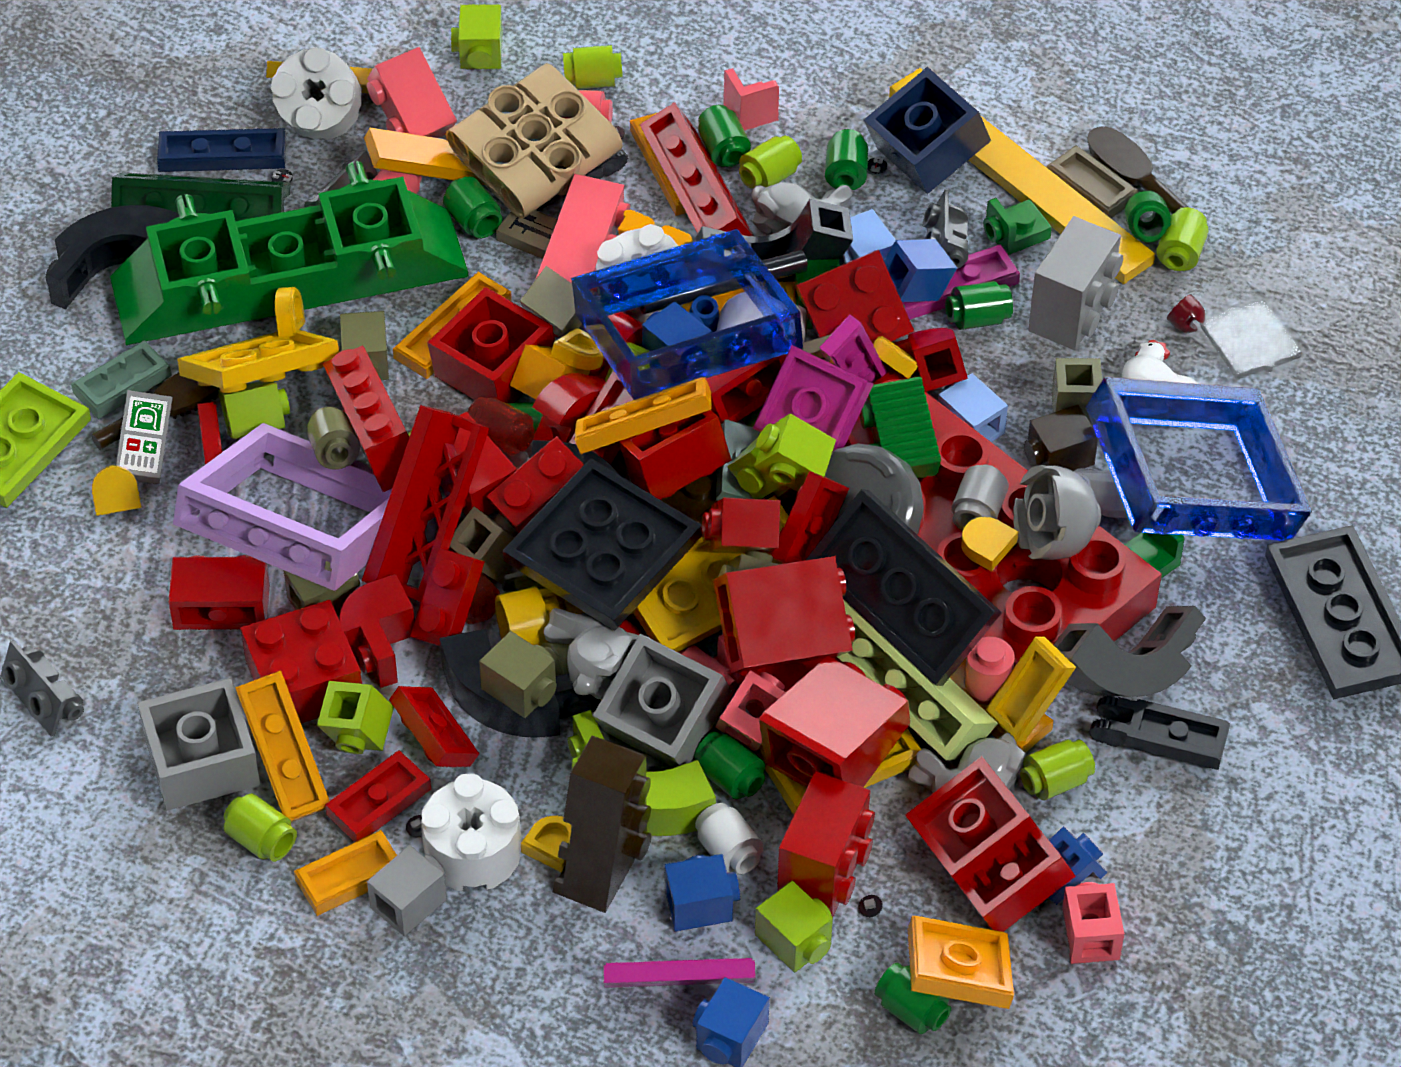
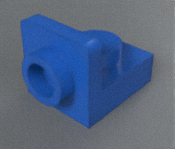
M1063 826L1049 839L1076 875V877L1048 897L1056 905L1064 899L1065 887L1080 884L1092 872L1100 879L1108 873L1097 861L1103 855L1102 851L1084 832L1076 838Z

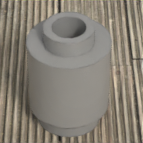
M975 465L965 471L952 504L953 522L960 530L963 531L965 525L975 518L990 517L997 519L1009 488L1006 477L997 468L991 465Z

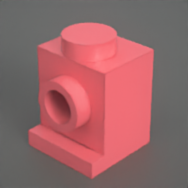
M750 670L719 718L715 728L733 737L756 753L762 744L759 725L760 717L754 718L746 713L745 707L749 703H756L764 712L786 693L783 691L785 685L766 672H761L757 675Z
M1084 882L1076 886L1065 887L1062 910L1070 948V963L1120 960L1124 929L1115 883L1098 884L1095 882Z

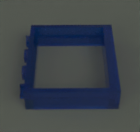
M738 229L571 278L576 316L633 400L700 377L709 378L787 354L791 345L803 349L800 310ZM732 247L731 255L724 256V249ZM733 278L738 281L764 316L637 356L633 354L608 317L609 315ZM597 287V295L593 296L589 289ZM649 364L650 368L641 371L637 368Z
M1104 377L1086 405V410L1134 532L1284 541L1293 539L1312 513L1259 388ZM1131 423L1233 430L1264 502L1160 496Z

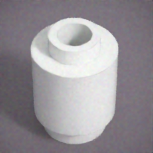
M716 803L706 808L699 815L695 824L698 831V839L711 856L723 854L727 873L735 871L736 874H745L757 866L763 852V842L737 809L728 807L725 803Z

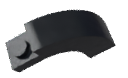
M813 199L808 200L798 218L790 226L774 234L745 236L702 226L696 236L699 270L712 273L800 250L804 252L807 261L840 260L853 241L849 208ZM795 275L769 282H794Z
M118 206L87 215L67 227L55 239L58 259L51 262L45 274L51 304L67 309L93 276L108 267L123 264L148 239L147 226L167 223L179 217V214L154 206Z
M486 628L440 638L442 668L454 699L468 715L479 723L498 732L530 738L560 735V719L573 717L589 710L594 712L601 702V699H596L590 694H576L569 673L556 676L557 687L550 701L544 706H537L524 718L481 689L479 661L492 649Z

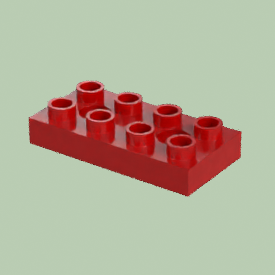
M891 369L873 384L908 378L895 369ZM925 392L941 455V463L936 475L917 478L921 484L924 505L917 535L1002 612L983 637H997L1006 641L1014 651V667L1035 637H1045L1054 645L1069 624L1098 623L1115 642L1156 608L1162 573L1099 525L1083 550L1068 558L1055 560L1031 559L1028 557L1032 554L1029 549H1021L1019 544H1017L992 571L970 560L962 551L963 531L954 524L952 504L965 471L975 465H991L1006 477L1009 488L997 520L1014 529L1015 498L1024 499L1025 490L1028 485H1020V482L1028 470ZM859 416L844 447L858 443L865 445L874 443L871 428L863 429ZM790 488L783 495L776 498L781 500L780 504L782 506L793 508L798 492ZM1029 579L1044 584L1051 591L1038 586H1026L1012 593L1003 585L1013 580Z

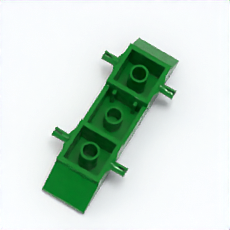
M356 161V171L353 162L346 166L350 184L340 189L318 193L319 205L235 221L233 210L213 214L196 213L193 197L185 194L187 206L185 207L181 195L175 200L179 217L167 223L147 226L148 239L110 276L127 346L144 340L147 342L276 316L275 296L278 288L296 287L301 293L303 308L306 310L469 277L468 269L448 209L407 190L404 177L387 180H368L363 163Z

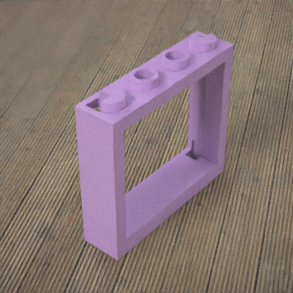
M262 423L178 484L173 525L335 591L367 565L392 489L382 492L370 465L357 460L342 469L325 468L317 461L310 441ZM264 453L274 455V462L265 459ZM261 468L370 513L341 537L336 538L228 494V492ZM326 561L331 562V564H330V568H332V571H331V572L328 571V570H325V563H326Z

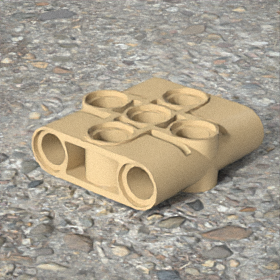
M549 63L542 65L513 86L502 85L495 88L490 93L487 104L446 131V139L457 157L513 214L521 219L554 196L567 195L574 174L586 175L619 152L623 147L622 139L616 128ZM497 162H506V164H497ZM562 166H563V167H567L566 169H558V168H556V167H562Z

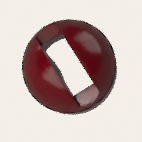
M1189 294L1170 311L1167 320L1181 332L1193 333L1198 330L1193 321L1196 320L1203 324L1205 322V310L1201 303L1192 294Z

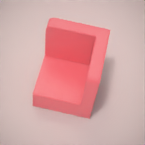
M733 68L725 70L724 105L736 113L744 131L778 121L779 86L775 80L765 83L761 81L743 86Z

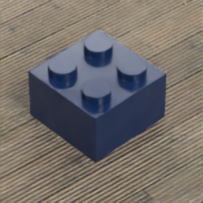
M928 67L864 119L876 148L926 194H929L991 142L979 111Z

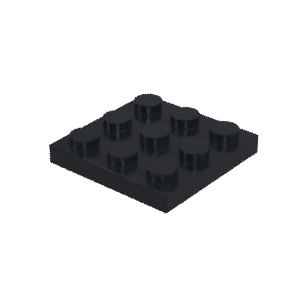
M590 458L502 550L503 559L510 566L615 631L702 537V525Z

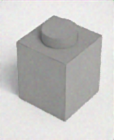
M409 845L367 881L370 908L405 937L447 900L446 874L443 867L434 857L430 855L423 856Z

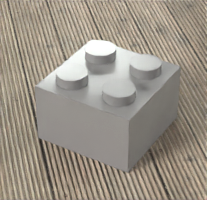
M1072 217L1035 272L1029 332L1073 350L1077 349L1085 336L1091 337L1094 334L1100 320V312L1104 307L1109 309L1113 305L1119 291V284L1114 282L1123 262V255L1119 254L1120 234L1078 217Z
M640 633L595 710L593 717L605 733L675 768L694 760V754L698 745L710 732L729 699L732 690L723 675Z
M231 678L137 702L144 738L166 811L260 786L255 750Z

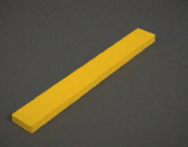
M923 69L915 70L890 86L889 97L893 96ZM982 117L991 142L968 161L1019 202L1030 199L1052 228L1059 234L1063 232L1073 216L1120 234L1119 254L1123 255V262L1115 278L1123 285L1154 264L1155 253Z

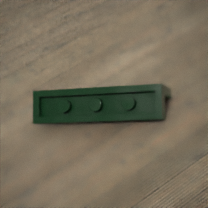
M122 172L112 177L111 208L127 205H145L164 208L178 213L175 200L182 195L184 205L187 207L185 194L191 195L194 199L196 213L213 214L233 210L235 221L284 212V198L290 195V182Z

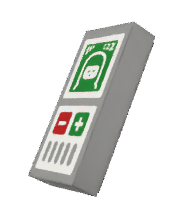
M127 390L116 465L128 469L134 475L136 481L160 484L172 404L171 396Z

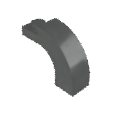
M1166 606L1139 644L1129 652L1121 649L1098 623L1069 624L1054 646L1076 667L1067 683L1078 690L1097 696H1148L1169 688L1192 667L1181 652L1190 647L1195 641L1196 632L1206 620V617L1196 606Z

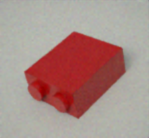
M835 556L728 572L713 579L730 674L819 660L827 656L837 657L853 651L852 643L855 640V627L849 614L846 615L843 596L846 593V579L843 570L837 568Z

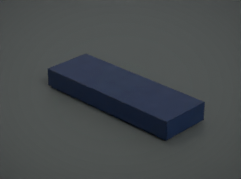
M285 128L159 131L158 171L285 169L286 130Z

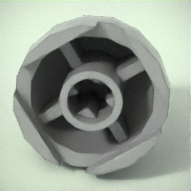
M1045 465L1031 467L1020 482V485H1028L1025 490L1024 499L1015 498L1014 529L1018 531L1017 543L1021 549H1029L1032 554L1028 557L1035 560L1063 559L1081 552L1091 540L1101 520V509L1088 481L1067 468Z

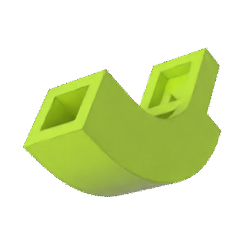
M591 710L573 716V736L567 739L572 756V769L592 735L604 740ZM696 760L665 771H646V777L651 778V786L647 795V805L651 806L647 832L651 833L652 836H674L697 831L695 824L699 815L706 808L716 804V796L699 761Z

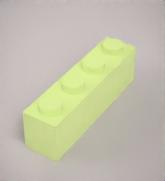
M843 599L846 615L849 614L854 623L855 640L852 643L853 651L837 656L842 662L846 661L856 665L865 673L867 678L882 686L883 684H889L900 690L909 703V726L945 760H960L968 745L987 738L998 723L951 678L943 686L935 685Z

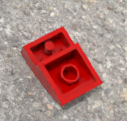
M982 756L905 814L916 831L994 931L1004 932L1076 877L1063 857Z

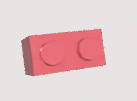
M420 47L375 65L369 74L367 89L372 101L377 106L381 105L387 117V130L439 138L446 135V131L456 124L457 119Z

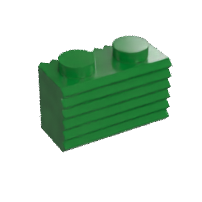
M921 376L873 385L859 414L862 428H871L874 443L868 445L884 448L897 455L910 465L917 478L936 475L940 467L941 455Z

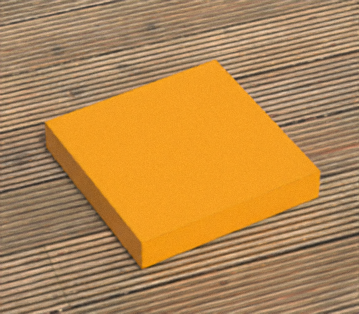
M916 915L911 916L907 928L911 991L1010 1009L1014 998L1007 933Z

